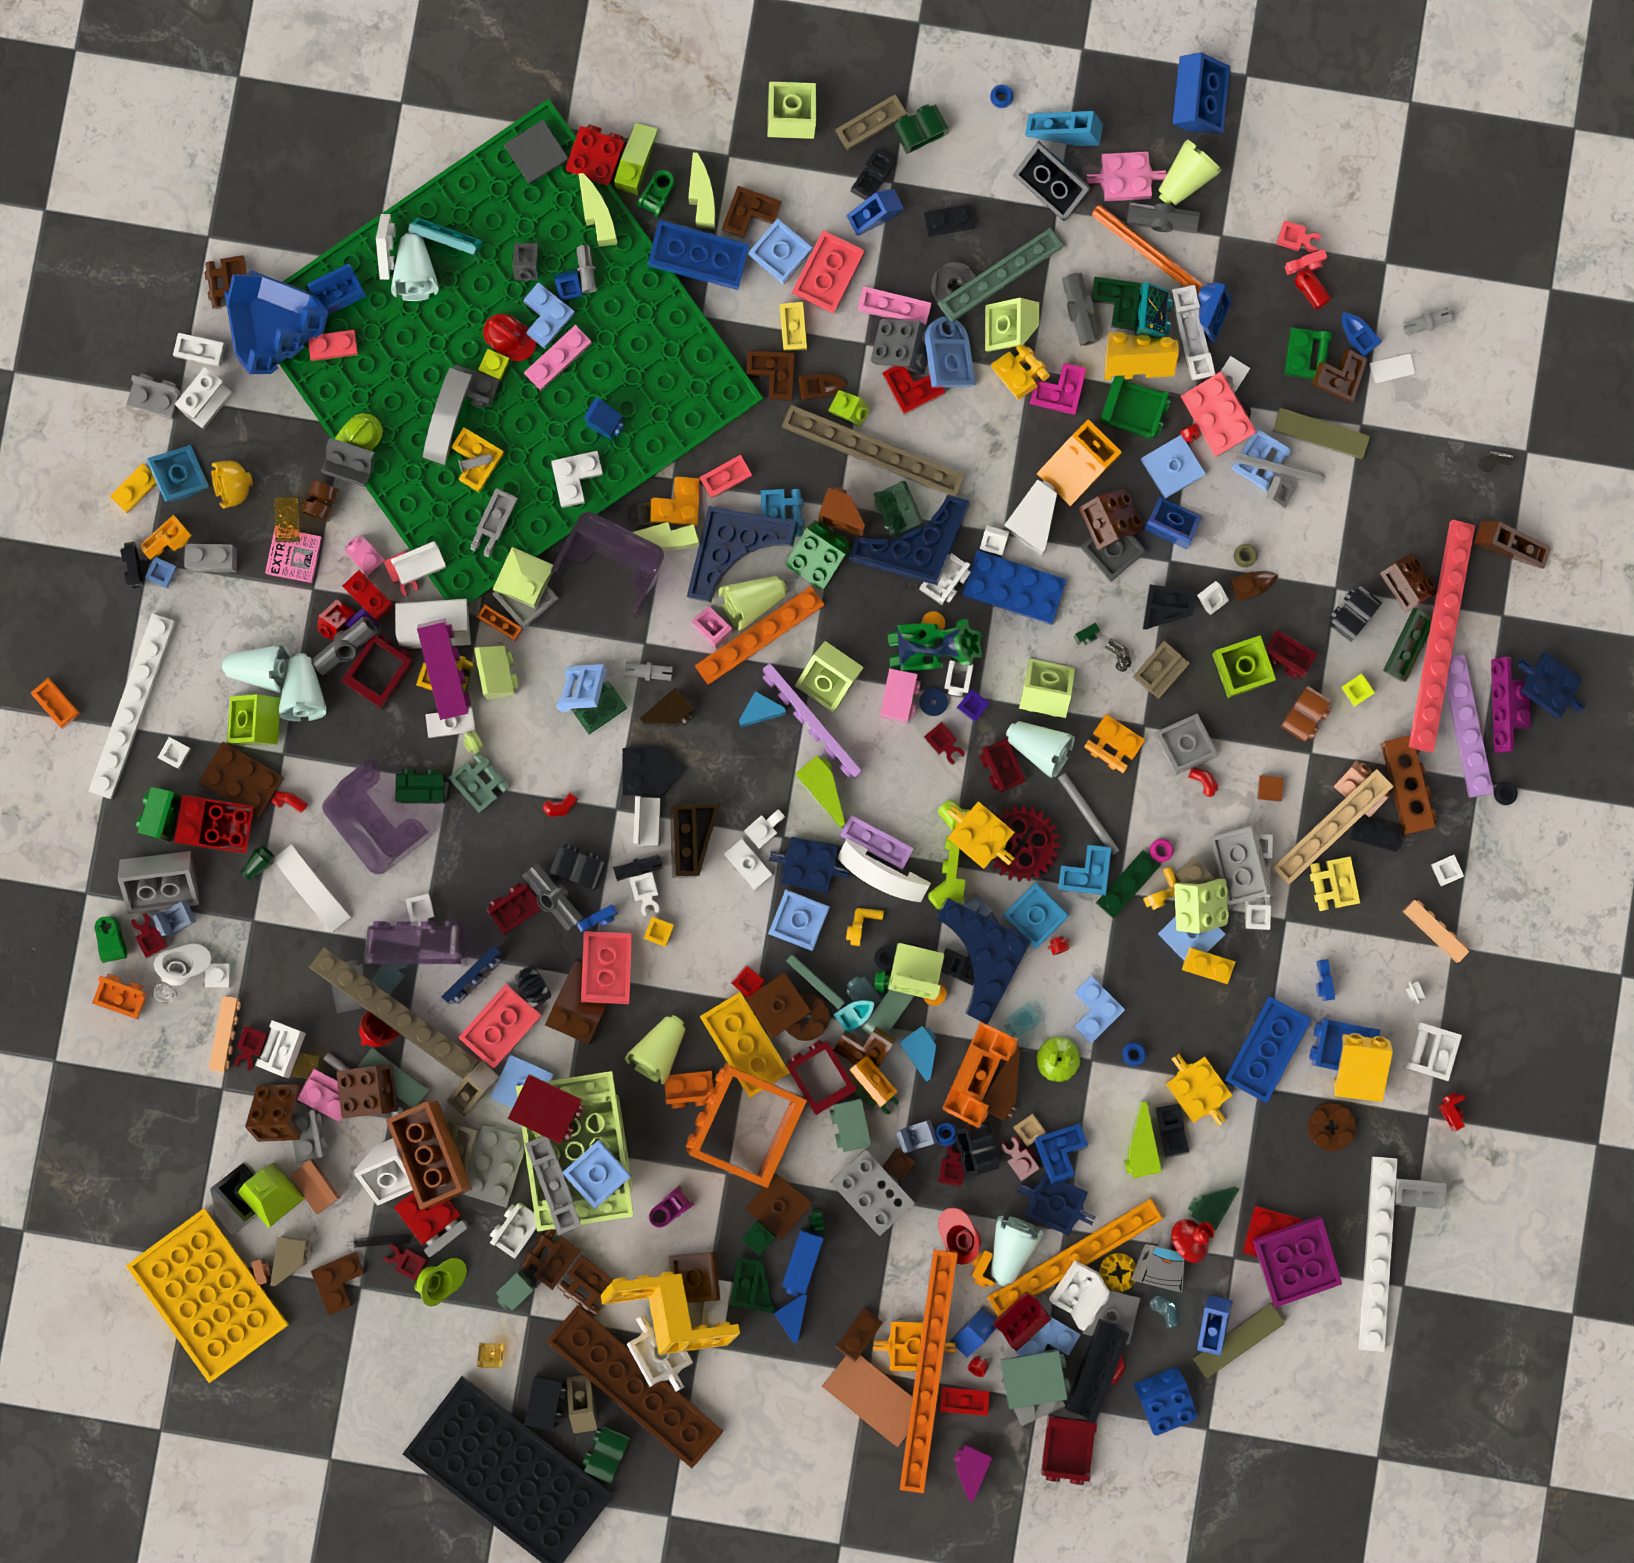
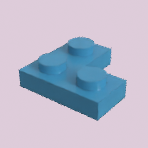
M1088 845L1085 868L1061 866L1058 890L1106 896L1112 848Z

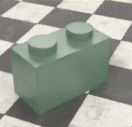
M862 1099L833 1105L834 1110H830L832 1124L838 1125L839 1133L835 1134L837 1147L843 1148V1152L872 1146Z
M520 1270L496 1292L499 1296L496 1300L505 1310L510 1308L513 1311L537 1286Z

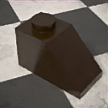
M674 688L639 719L644 725L677 727L682 724L685 726L694 718L692 713L695 710L682 694Z

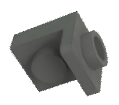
M514 243L513 272L515 280H538V243Z

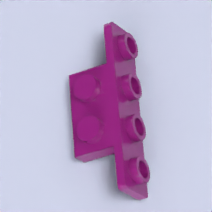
M1501 657L1491 660L1495 753L1514 751L1513 729L1531 728L1530 698L1521 692L1526 681L1512 680L1511 658Z

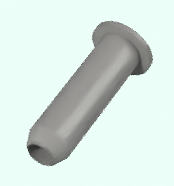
M486 454L461 462L460 459L458 461L463 473L464 470L490 464L493 462L491 454Z

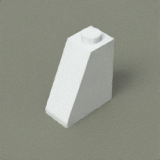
M1045 480L1043 482L1036 481L1003 528L1040 556H1042L1046 549L1057 495L1054 491L1055 488Z

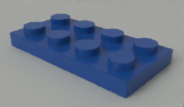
M659 220L647 266L738 290L749 244Z
M977 550L962 596L1052 625L1067 579Z
M1268 996L1224 1081L1262 1102L1268 1103L1312 1019Z

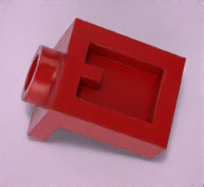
M336 599L318 616L317 630L323 637L333 641L334 635L346 626L345 623L355 615V612Z
M1455 1092L1442 1098L1443 1103L1438 1105L1452 1131H1458L1465 1127L1463 1120H1465L1464 1115L1454 1105L1466 1098L1464 1094L1456 1095Z

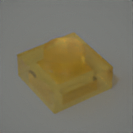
M299 1052L291 1076L308 1079L313 1068L317 1070L319 1055Z
M479 1343L477 1367L502 1368L504 1344Z

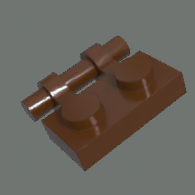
M244 255L220 259L221 268L218 269L215 268L214 261L205 263L206 271L204 274L205 280H208L209 292L207 293L212 309L221 308L220 299L225 298L224 290H229L232 275L247 274ZM223 277L225 288L219 289L217 279Z
M553 1229L546 1230L543 1234L540 1233L537 1238L538 1242L531 1251H527L524 1256L525 1260L520 1265L526 1271H529L533 1264L539 1269L533 1276L551 1290L556 1287L582 1251L563 1236L557 1244L551 1239L556 1233ZM545 1247H548L552 1251L542 1261L539 1255Z
M581 1255L567 1273L574 1280L572 1284L569 1285L562 1280L557 1288L564 1293L563 1296L568 1300L571 1298L584 1311H588L595 1317L600 1308L593 1303L597 1298L602 1302L601 1294L614 1279L585 1256ZM579 1285L591 1293L588 1299L576 1290Z

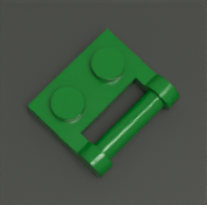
M1291 327L1284 375L1314 379L1318 364L1327 362L1329 342L1332 341L1333 333ZM1313 340L1320 341L1316 370H1309Z

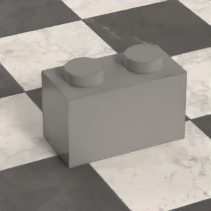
M186 544L184 567L190 572L237 573L238 549L233 545Z

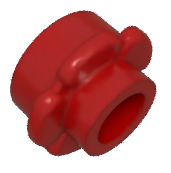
M1063 936L1052 939L1048 950H1051L1053 956L1066 952L1070 949L1068 944L1070 940H1064Z

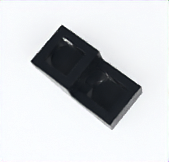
M876 148L864 165L863 171L851 187L850 192L867 200L879 191L896 160Z
M945 948L941 972L973 986L974 973L970 958Z
M1174 1104L1156 1108L1165 1158L1189 1154L1190 1151L1180 1105Z

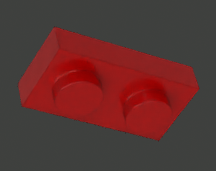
M941 1386L939 1411L988 1416L990 1391Z

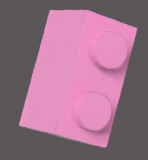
M889 669L880 718L908 723V718L914 717L916 704L912 703L913 694L918 695L921 681L916 680L917 674Z

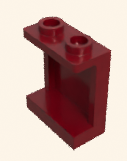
M529 1074L507 1119L562 1144L564 1140L569 1141L574 1130L571 1124L574 1118H580L585 1106L581 1104L583 1099Z
M1047 1415L1041 1475L1046 1476L1047 1481L1060 1482V1478L1070 1479V1483L1076 1485H1084V1481L1090 1482L1091 1460L1097 1422L1094 1424L1085 1419Z

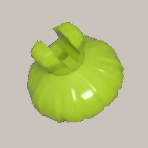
M1054 1037L1046 1040L1045 1043H1042L1036 1056L1037 1067L1040 1069V1073L1051 1081H1067L1076 1074L1080 1067L1079 1050L1067 1038Z

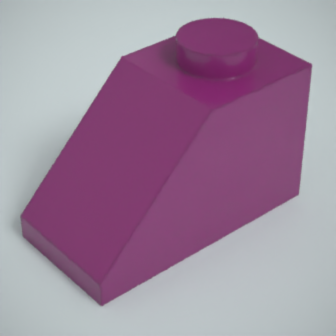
M964 1443L963 1448L958 1447L953 1461H956L955 1467L968 1501L974 1502L992 1456Z

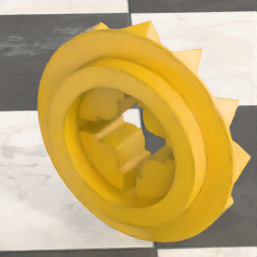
M1114 1253L1102 1261L1099 1274L1108 1289L1123 1292L1132 1288L1135 1283L1131 1278L1136 1264L1128 1255ZM1116 1262H1118L1121 1269L1129 1270V1272L1122 1274L1121 1283L1117 1276L1108 1274L1116 1270Z

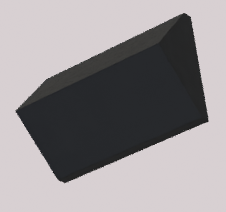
M1040 141L1035 144L1013 174L1017 180L1063 221H1066L1089 196L1091 189L1087 183Z

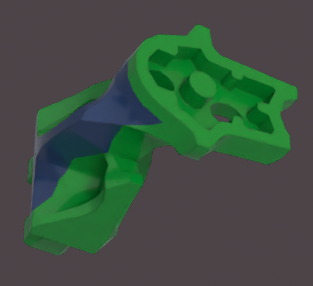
M968 619L958 621L956 627L948 630H939L937 624L898 625L897 631L888 634L889 645L899 647V654L890 655V667L907 672L942 668L944 665L941 663V656H951L957 659L960 664L971 666L973 658L982 657L980 648L982 632L970 629ZM926 631V637L920 638V632ZM940 638H943V644L936 648V643ZM926 656L933 657L931 663H925L923 659Z

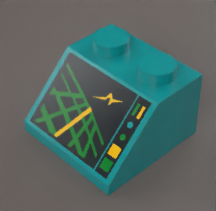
M1143 282L1139 294L1136 336L1144 334L1150 337L1162 338L1165 335H1169L1171 322L1167 321V312H1171L1173 298H1169V290Z

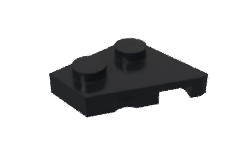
M1149 584L1142 629L1147 630L1193 615L1197 591Z

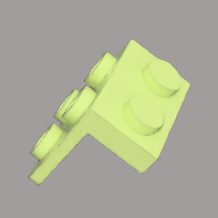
M1219 878L1202 884L1183 882L1174 884L1176 931L1200 934L1227 925L1229 912L1227 907L1228 889L1226 879Z

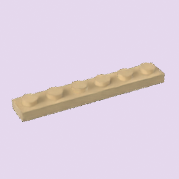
M1376 769L1272 868L1289 885L1394 786Z

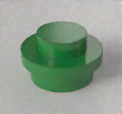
M887 970L876 972L875 991H881L883 994L888 989L891 975H887Z

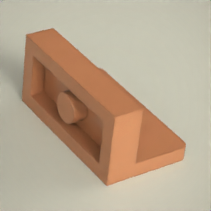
M310 1159L300 1169L290 1175V1178L315 1214L321 1213L340 1199V1196L314 1159Z

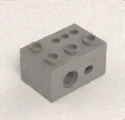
M866 1149L830 1181L879 1236L915 1204Z

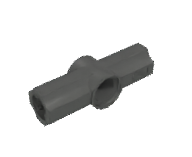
M1130 203L1127 213V224L1151 227L1152 230L1157 232H1171L1174 230L1196 233L1199 223V212L1175 209L1174 206L1169 204H1155L1151 206Z
M1072 273L1063 277L1062 282L1068 300L1067 309L1071 322H1074L1080 346H1087L1100 341V335L1094 319V305L1091 297H1088L1082 273Z
M368 617L360 618L346 631L337 632L333 637V642L312 659V664L320 674H329L343 661L352 660L356 655V650L378 633L377 627Z
M538 863L522 875L524 880L538 895L537 902L540 908L546 912H552L567 931L583 919L581 914L567 899L568 891L565 886L559 882H553Z

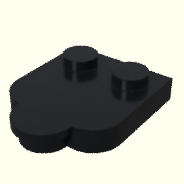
M622 748L623 796L663 795L669 790L670 783L676 782L681 777L682 768L680 764L670 759L668 752L663 748Z

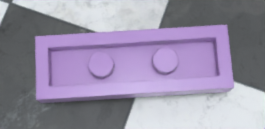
M852 815L840 834V837L848 838L868 849V852L903 870L914 849Z

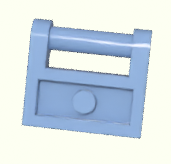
M1256 428L1257 433L1250 437L1241 454L1265 460L1272 448L1277 452L1272 462L1281 464L1284 458L1290 455L1291 449ZM1235 462L1231 470L1248 479L1264 491H1268L1271 486L1270 481L1275 475V472L1266 470L1264 475L1260 477L1256 474L1259 468Z
M604 664L567 667L565 671L566 681L562 696L557 702V709L562 712H568L573 708L597 707L606 674ZM578 679L574 696L571 697L575 680Z

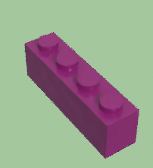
M446 618L418 624L417 631L440 720L468 714L472 702L469 692L465 693L463 688L466 678L464 670H459L457 661H460L458 647H453L451 638H455L452 624H447Z

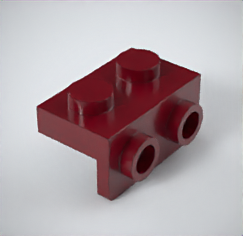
M1278 630L1275 631L1265 648L1270 664L1274 667L1279 665L1286 670L1285 673L1296 680L1298 677L1303 679L1306 676L1308 669L1317 656L1315 652Z
M1007 738L981 748L982 754L979 755L983 767L989 768L991 776L988 779L993 790L998 789L999 793H1002L1026 782Z
M520 883L516 884L508 890L510 893L503 899L498 897L488 904L490 908L486 911L503 935H506L542 910L538 905L536 896L526 883L523 885Z
M1026 1291L993 1321V1325L1003 1333L1010 1347L1017 1352L1051 1318L1042 1303Z

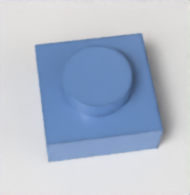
M154 557L145 579L168 589L178 567Z

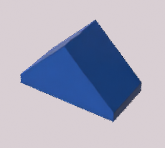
M806 1293L800 1294L799 1297L794 1298L774 1312L794 1343H798L807 1299Z
M982 1306L950 1342H955V1347L968 1358L994 1332L996 1328L993 1325V1321L996 1318Z

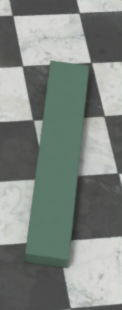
M1050 227L939 301L938 305L952 323L1061 250L1064 245Z

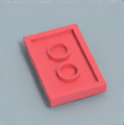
M823 230L792 294L834 314L865 250Z
M1223 372L1217 373L1181 395L1183 402L1215 457L1257 433Z
M584 931L581 1002L629 1004L632 933Z
M505 984L458 1038L491 1068L495 1069L542 1015L510 986Z

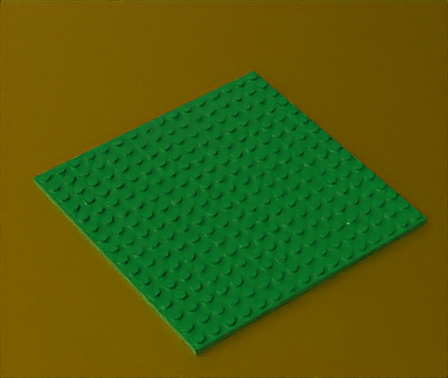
M549 99L381 213L390 214L391 223H395L396 235L393 238V250H390V255L395 257V263L400 238L409 233V225L416 218L482 241L480 250L473 255L423 237L439 285L436 295L433 292L429 294V299L405 301L401 295L397 294V297H395L391 292L394 270H391L389 279H380L376 235L381 214L282 281L311 293L308 283L347 264H350L366 297L328 315L322 334L354 330L356 333L358 355L311 361L307 341L303 344L305 348L291 359L287 357L279 365L331 438L335 439L345 424L355 415L362 413L370 414L379 420L383 429L382 438L372 450V452H375L374 471L365 487L410 551L431 542H435L438 545L447 568L428 575V577L445 600L467 599V606L493 589L512 547L538 558L763 401L761 394L675 274L647 266L652 242L610 184L603 185L590 180L602 196L609 210L617 239L616 245L599 247L595 224L586 225L579 175L567 171V162L531 185L527 183L505 149V143L544 120L568 159L576 139L574 133ZM514 243H538V280L523 281L514 279ZM589 245L592 264L596 268L594 278L597 291L583 293V296L562 301L575 311V315L546 349L536 342V348L528 359L509 361L491 408L484 406V409H480L471 405V401L463 400L451 440L452 445L464 427L504 451L503 457L479 493L459 481L462 472L458 460L460 459V462L468 460L462 454L451 448L445 465L423 457L430 422L450 367L454 368L456 364L480 373L478 369L487 349L500 354L485 342L483 327L486 321L494 315L507 314L530 328L540 315L524 303L525 297L537 283H540L560 299L554 274L578 269L577 247ZM578 273V277H579V281H580V285H581L580 273ZM576 325L589 338L592 344L540 391L526 377L524 372ZM596 397L623 417L624 421L622 423L625 424L620 435L618 437L614 436L612 440L587 427L584 419ZM598 451L603 475L580 480L585 503L562 508L551 461ZM498 488L517 497L518 501L499 541L496 542L491 555L486 557L484 556V550L490 540L489 537L483 535L481 544L476 551L470 548L477 533L476 529L495 489Z

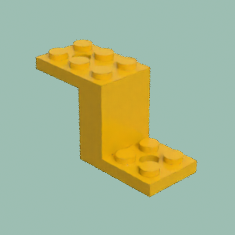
M672 1271L663 1272L658 1277L651 1278L649 1274L637 1276L635 1280H627L625 1277L612 1280V1283L601 1294L602 1305L649 1299L659 1355L728 1346L740 1334L739 1325H730V1322L716 1324V1327L707 1328V1325L693 1327L692 1330L682 1274H673Z

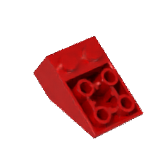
M182 795L174 843L246 854L254 806Z

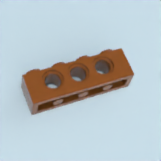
M1410 735L1384 741L1380 744L1389 780L1394 786L1392 792L1403 835L1432 829L1437 822L1436 812L1434 808L1431 809L1429 803L1431 792L1429 786H1425L1423 780L1425 768L1422 762L1419 763L1417 756L1420 750L1408 747ZM1400 756H1406L1409 759L1410 764L1408 768H1404L1399 764ZM1407 778L1415 782V789L1413 791L1405 787V780ZM1413 801L1421 805V812L1419 814H1415L1411 810V803Z

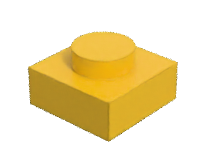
M652 916L643 939L666 947L675 925Z

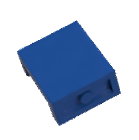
M1321 1018L1320 1023L1316 1022L1314 1028V1036L1317 1037L1316 1045L1311 1047L1309 1060H1312V1066L1338 1071L1343 1048V1034L1350 1035L1356 1033L1363 1037L1374 1038L1380 1036L1381 1030Z

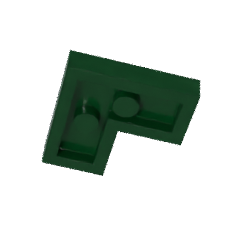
M1094 277L1092 302L1114 305L1111 328L1135 330L1141 283Z

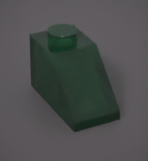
M1230 1186L1200 1194L1198 1198L1194 1197L1187 1208L1190 1210L1188 1216L1200 1223H1210L1216 1231L1237 1195L1239 1188Z

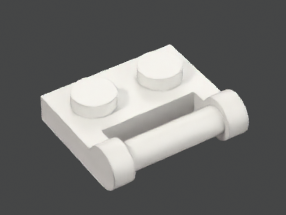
M271 1020L269 1026L271 1028L261 1057L260 1059L257 1058L255 1066L289 1078L306 1033Z
M1419 1023L1417 1028L1419 1030L1411 1061L1407 1063L1406 1069L1449 1081L1462 1035ZM1428 1033L1435 1035L1427 1065L1422 1066L1419 1064Z

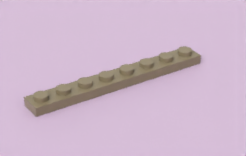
M790 405L782 425L783 429L946 495L956 497L965 477L961 473L793 405Z
M323 947L309 966L314 972L462 1080L478 1062L476 1058Z

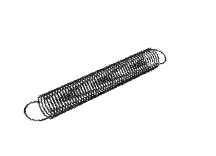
M410 1234L389 1236L388 1240V1236L377 1237L376 1242V1237L366 1238L365 1241L363 1240L365 1238L354 1239V1248L367 1247L368 1245L372 1247L374 1244L375 1246L391 1245V1243L395 1245L397 1242L402 1244L403 1241L404 1244H407Z

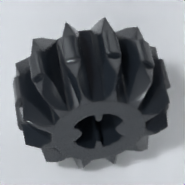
M525 967L515 975L516 984L530 1006L542 1005L551 998V992L536 967Z

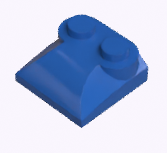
M1217 282L1207 283L1206 286H1202L1198 295V299L1201 300L1199 310L1200 324L1212 342H1216L1233 300L1226 285Z

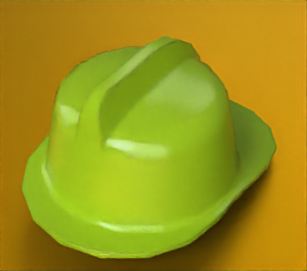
M362 413L355 415L345 424L335 439L372 451L382 438V425L376 417L370 414Z
M450 1258L439 1266H429L423 1269L418 1276L414 1288L421 1294L424 1304L430 1307L437 1306L454 1293L466 1278V1264L461 1259Z

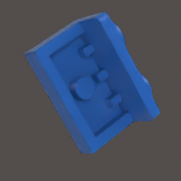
M350 264L308 283L311 293L327 309L328 315L366 297Z

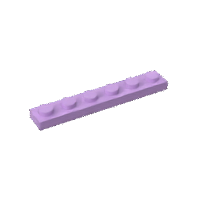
M1465 654L1452 656L1446 683V693L1468 796L1472 798L1492 794L1494 791Z
M770 663L763 668L765 675L762 678L771 688L775 685L780 691L778 697L786 706L791 704L796 710L793 714L801 724L806 722L811 728L808 731L817 742L821 740L825 744L824 751L832 760L836 757L842 764L839 766V769L847 778L852 776L853 779L862 774L860 768Z

